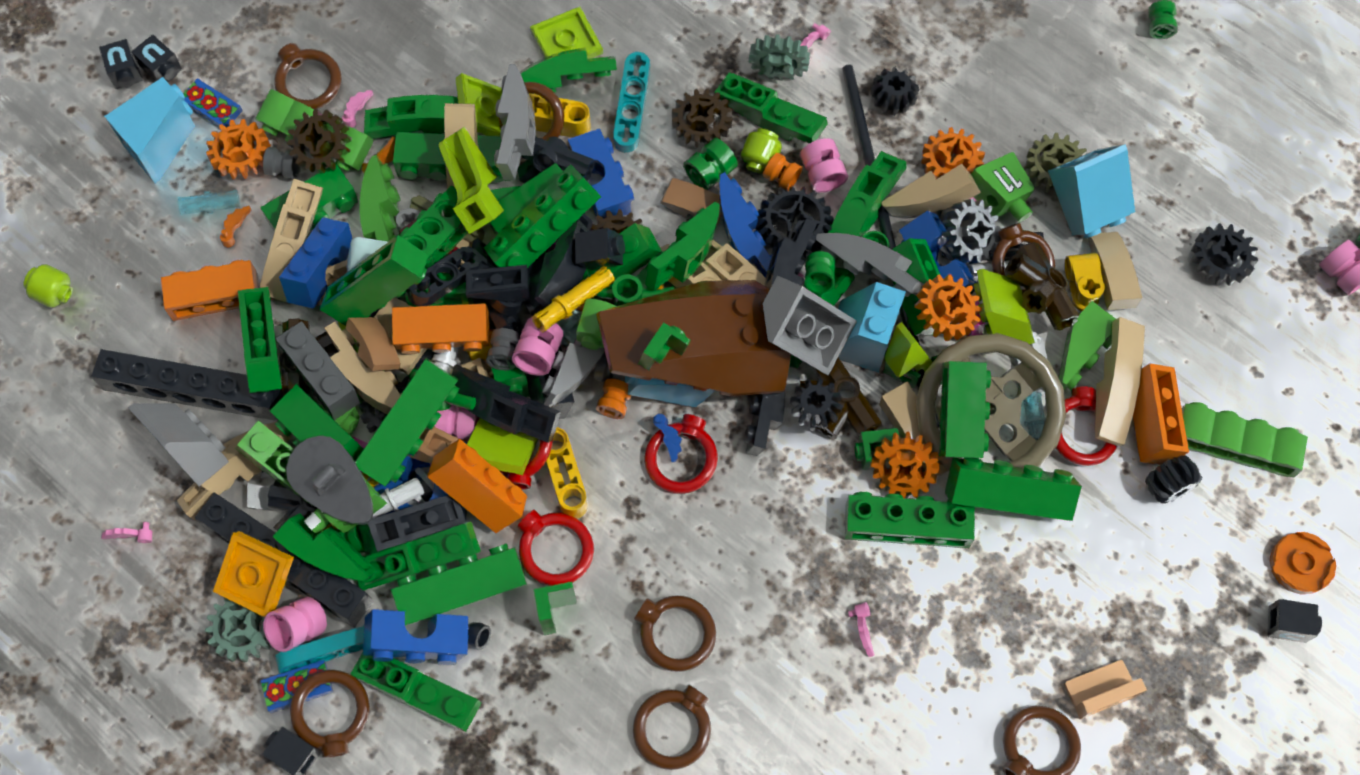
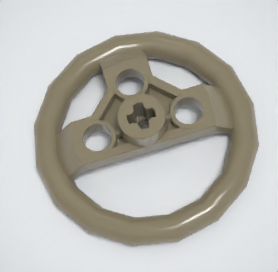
M999 333L968 336L943 349L924 372L916 398L918 430L925 444L928 442L933 444L931 452H938L939 454L940 430L936 422L935 400L942 381V363L948 361L971 362L969 357L974 354L998 352L1017 358L1021 363L1009 369L1001 377L991 376L990 388L986 389V401L990 404V416L988 420H985V433H988L991 441L1011 461L1009 463L1014 467L1024 468V465L1040 467L1058 445L1066 419L1063 386L1050 361L1027 342ZM1008 381L1014 382L1018 388L1017 395L1012 399L1006 397L1003 392V387ZM1042 387L1045 392L1047 416L1041 436L1036 441L1020 424L1021 406L1024 399ZM1004 424L1010 425L1014 431L1012 439L1008 442L1003 441L999 436V430ZM939 456L938 462L950 471L953 457Z

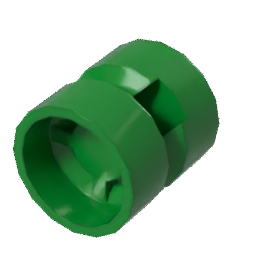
M719 138L712 139L701 148V153L696 152L683 162L684 171L691 182L706 190L711 189L719 182L721 174L725 172L728 175L738 166L737 159L732 150Z

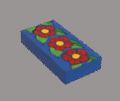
M198 78L183 93L185 96L184 100L193 111L218 127L220 124L229 127L230 120H235L243 111L239 104Z
M325 660L260 680L268 712L273 713L290 707L295 691L305 679L317 672L328 670ZM325 683L313 689L305 702L334 693L332 683Z

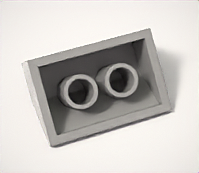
M780 276L776 277L763 302L768 341L822 373L829 375L857 321L803 286Z
M133 403L128 407L198 486H201L229 462L221 453L225 446L199 421L190 409L183 412L176 403Z

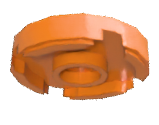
M1296 532L1282 537L1272 548L1269 559L1271 571L1278 583L1288 591L1300 595L1314 594L1327 587L1335 577L1337 565L1335 558L1333 559L1330 552L1331 548L1317 535L1308 532Z

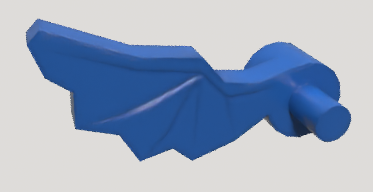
M657 414L653 418V423L662 430L664 434L663 441L668 448L671 462L675 463L678 459V454L682 451L680 445L682 438L678 436L679 431L668 426L666 416Z

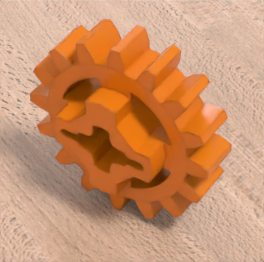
M242 119L238 125L235 124L234 120H230L229 127L220 124L221 131L219 133L211 132L214 141L206 142L209 148L206 155L213 169L219 170L221 176L224 177L229 173L231 178L235 180L238 174H242L243 178L247 179V172L249 171L258 174L256 167L258 165L263 166L265 151L268 147H271V144L264 129H259L255 122L248 126L245 119Z
M949 127L947 134H944L941 129L938 130L936 137L930 135L927 144H924L921 164L926 165L924 173L932 171L937 178H940L962 164L971 174L975 168L984 165L985 152L980 151L981 142L973 143L974 135L964 136V129H961L958 134L954 133L952 127ZM953 153H955V158L951 163L950 160L952 158Z
M952 274L947 275L944 279L941 275H937L933 280H928L916 296L920 300L915 304V308L922 310L917 319H925L927 322L923 328L925 330L933 328V337L935 338L942 333L945 341H949L953 336L956 340H960L963 336L970 334L975 329L974 326L981 320L976 315L982 311L981 307L975 305V302L980 299L979 296H972L970 294L973 287L968 286L965 288L962 286V278L954 282Z
M896 432L893 434L892 441L884 438L882 439V447L876 446L875 457L872 458L871 467L875 468L873 478H881L879 487L889 486V494L899 491L900 495L905 498L907 492H911L913 497L917 498L919 489L927 493L929 491V483L935 484L937 482L936 474L940 470V464L937 463L939 454L938 452H931L933 446L931 442L922 444V435H918L914 440L911 439L910 432H906L905 438H900ZM886 458L889 459L888 463L890 464V468L888 470L885 466ZM923 461H925L927 468L924 473L921 467Z

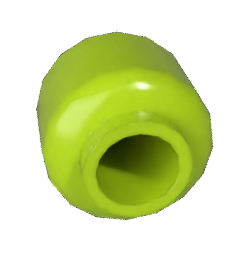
M758 128L756 132L748 134L741 152V158L747 163V169L756 173H762L772 156L777 152H781L782 144L778 140L779 136L762 128Z
M47 264L31 268L23 282L28 298L50 308L57 307L62 302L66 303L73 292V287L70 286L71 280L69 275Z

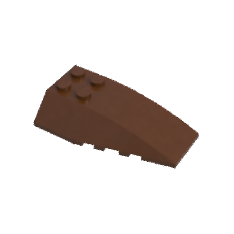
M756 280L700 281L599 311L596 314L609 370L613 374L649 381L655 378L664 380L665 384L675 386L678 383L693 386V389L706 391L711 389L727 396L783 393L786 388L791 354L768 341L763 302L770 289ZM663 322L669 326H676L681 329L686 337L690 339V343L682 356L670 349L662 363L659 364L655 361L649 371L638 364L644 350Z

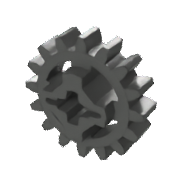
M968 199L953 204L954 209L947 210L946 212L950 219L942 222L947 227V231L943 232L942 236L948 237L949 240L945 247H952L951 256H960V261L963 263L975 264L989 260L990 254L994 253L996 248L994 243H999L1001 240L996 236V232L1001 229L1000 226H995V221L999 218L998 215L991 216L992 207H984L983 200L974 201V199Z

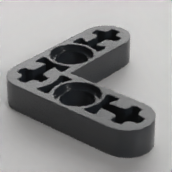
M461 247L426 269V275L419 284H413L408 288V300L415 306H429L466 282V271L496 267L474 248ZM445 272L450 274L453 279L443 281L437 277V274ZM485 299L494 309L505 316L518 314L523 302Z

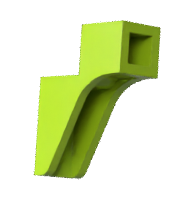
M463 127L439 142V148L457 191L458 200L453 210L468 233L471 234L494 220L504 210L488 187V184L496 179L497 176L466 128Z

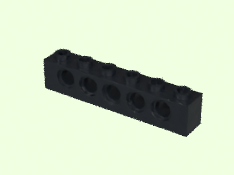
M100 349L91 378L104 391L278 421L270 410L282 399V389L250 393L246 374Z
M215 492L195 516V519L206 530L227 544L230 542L232 533L240 531L294 557L286 583L305 596L314 598L323 608L353 628L356 627L373 603L367 592L344 577L319 569L288 551L272 537L276 532Z

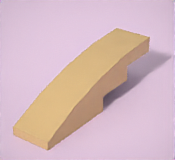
M1122 317L1112 321V348L1104 353V379L1096 384L1095 438L1120 447L1125 445L1134 413L1140 384L1145 333L1144 325Z

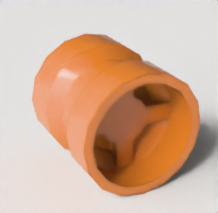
M777 152L768 162L763 172V177L769 181L775 180L779 183L780 187L788 192L789 187L796 184L803 167L795 162H788L784 155Z
M606 379L602 388L604 395L598 399L596 410L609 418L623 419L627 412L626 401L632 397V395H628V384L617 379Z

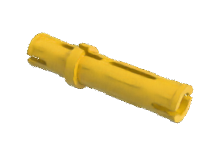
M603 266L569 292L553 298L549 306L532 316V321L536 328L544 333L558 321L571 317L572 312L583 305L586 299H591L604 288L614 283L613 273Z

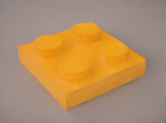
M240 531L232 533L213 592L265 617L277 608L294 557Z

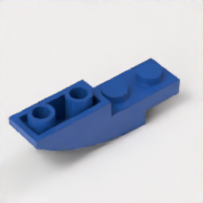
M724 172L720 175L719 201L723 226L728 241L733 249L751 264H755L759 272L766 278L772 255H769L765 250L764 246L766 244L758 231L753 232L758 221V211L752 202L746 203L741 195L742 189L734 178L730 180Z

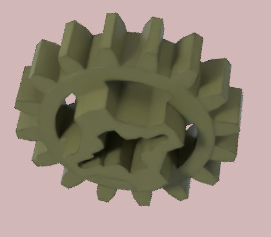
M1054 133L1052 139L1045 134L1041 142L1038 140L1034 141L1032 148H1029L1026 158L1028 159L1025 168L1030 169L1028 173L1029 178H1037L1035 186L1046 185V192L1051 187L1054 188L1048 171L1085 155L1087 152L1086 148H1077L1079 140L1071 143L1069 142L1070 135L1060 139L1058 133Z

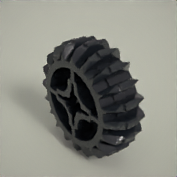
M791 185L788 192L780 187L777 195L770 192L768 200H763L760 204L758 221L755 228L765 241V250L773 248V254L775 247L785 236L792 240L797 228L806 218L817 223L813 232L814 235L817 236V234L831 231L834 218L830 216V206H825L824 197L816 199V191L814 190L808 194L806 193L805 186L800 191H795L794 186ZM795 217H798L797 224H795L794 229L791 230L792 222L794 223ZM776 230L783 232L785 236L781 235ZM815 239L810 250H805L803 256L807 258L812 252L821 251L823 245Z

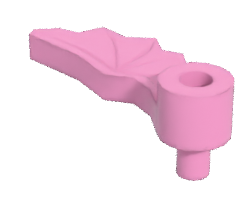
M814 23L812 28L816 31L810 33L800 46H807L809 49L818 38L825 40L831 30L824 25L819 26Z
M367 90L364 93L358 92L356 96L350 97V101L346 103L347 110L344 111L342 116L345 125L352 128L356 126L355 115L357 111L363 109L365 103L373 96L372 90Z
M143 522V529L114 528L103 532L101 539L138 537L137 542L151 543L153 531L149 530V522Z
M865 602L855 605V609L848 611L849 617H858L857 625L863 648L866 650L868 657H872L875 654L865 617L870 616V609Z

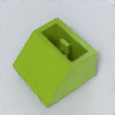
M985 269L976 270L979 283L974 284L976 296L980 298L978 301L983 300V303L978 306L982 308V311L979 312L982 322H989V324L985 325L987 334L999 333L1025 341L1028 344L1035 343L1028 312L1021 306L1023 303L1021 286L1006 276Z

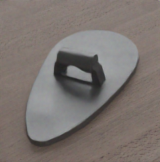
M315 436L307 438L297 445L291 453L286 467L287 480L292 488L307 502L338 520L361 525L369 523L373 518V502L369 488L353 458L342 444L331 437Z

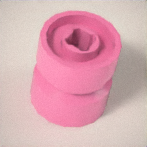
M824 138L813 141L801 150L800 157L805 169L808 171L812 188L816 192L825 193L833 191L848 180L847 171L842 160H839L840 153L833 139Z
M1347 240L1332 251L1319 266L1329 277H1337V285L1349 296L1360 288V249L1351 240Z
M532 317L529 318L525 323L520 336L521 339L518 341L512 355V361L516 367L531 375L541 376L548 374L554 362L555 353L558 351L564 336L561 327L555 323L543 333L540 332V329L536 328Z
M452 405L447 410L437 411L442 416L434 427L468 443L480 417L463 407L456 408L455 405Z
M311 597L300 598L289 606H283L268 613L263 622L266 639L273 648L281 652L289 651L301 645L304 641L320 636L327 626L324 609L319 602Z

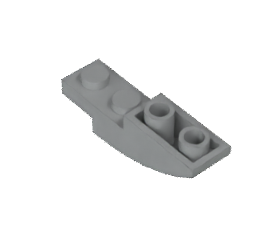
M509 64L507 76H503L502 79L503 92L501 100H497L496 115L500 117L503 126L501 128L502 141L500 149L495 152L494 162L504 180H515L521 155H533L536 126L532 101L523 78L516 65Z
M822 233L816 236V240L823 245L822 251L831 254L834 259L839 256L845 260L843 266L856 275L861 271L867 275H871L873 272L885 281L889 277L896 282L894 288L906 291L905 296L907 297L911 293L917 295L924 285L906 272L912 261L884 245L850 234Z
M576 337L574 344L570 343L564 353L558 351L552 364V368L556 369L554 377L549 376L542 390V393L546 395L543 404L552 407L577 389L593 370L605 349L592 350L585 348L581 345V342L577 341Z

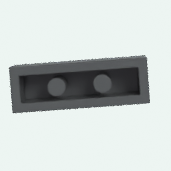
M302 321L275 338L283 355L334 420L360 403L354 387Z

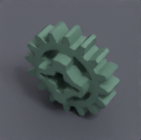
M776 34L775 38L765 35L764 40L757 38L755 44H751L748 63L752 64V69H759V75L765 74L769 79L777 76L782 81L784 77L794 80V75L802 77L803 72L808 71L811 54L807 52V46H800L801 41H793L791 36L782 39L779 34Z
M224 598L225 604L223 606L215 603L213 607L217 611L216 615H207V619L213 625L205 628V632L213 636L208 640V643L212 647H217L215 652L222 657L227 653V659L231 662H234L239 655L240 660L245 663L248 662L249 654L251 653L257 659L260 658L259 649L261 647L268 650L271 648L269 643L266 642L267 639L263 628L265 617L245 607L242 610H236L243 606L227 598ZM262 620V628L259 632V622ZM225 621V630L222 633V626ZM240 623L246 625L243 631L237 628ZM251 642L248 645L240 646L242 643Z

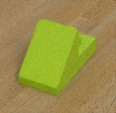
M902 322L896 325L885 354L886 363L897 377L903 376L913 367L917 372L921 369L925 372L933 363Z

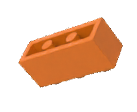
M235 260L227 265L204 266L200 270L190 272L178 271L169 276L161 277L164 309L172 321L239 309L238 290L259 288L258 273L251 260Z
M486 304L392 307L393 345L397 350H401L403 354L420 353V349L432 348V352L446 353L451 352V347H463L464 351L469 352L481 351L482 346H489L488 308Z
M1149 363L1141 369L1140 384L1133 413L1140 462L1162 465L1173 457L1189 453L1174 367Z
M460 438L433 457L427 477L493 532L498 533L522 517L527 495L520 487L514 485L496 467L489 464L475 449L469 447Z

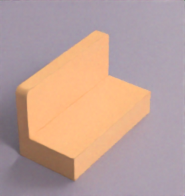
M1122 660L1064 683V687L1080 720L1138 697L1147 691L1141 678L1135 681L1132 680Z

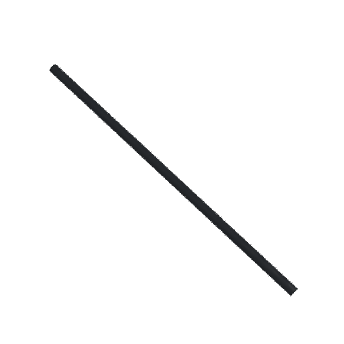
M848 64L842 67L864 163L871 166L875 160L853 65ZM881 205L878 209L880 230L888 238L889 248L893 249L896 247L889 214ZM901 305L902 323L920 345L918 335L915 336L914 332L910 329L907 322L908 317L903 305ZM921 369L920 371L917 372V373L921 374L920 379H919L918 384H917L918 390H919V388H920V385H921V382H922V378H923V375H924V370H923V369ZM936 413V422H937V427L939 428L940 425H939V421H938V417H937V413Z

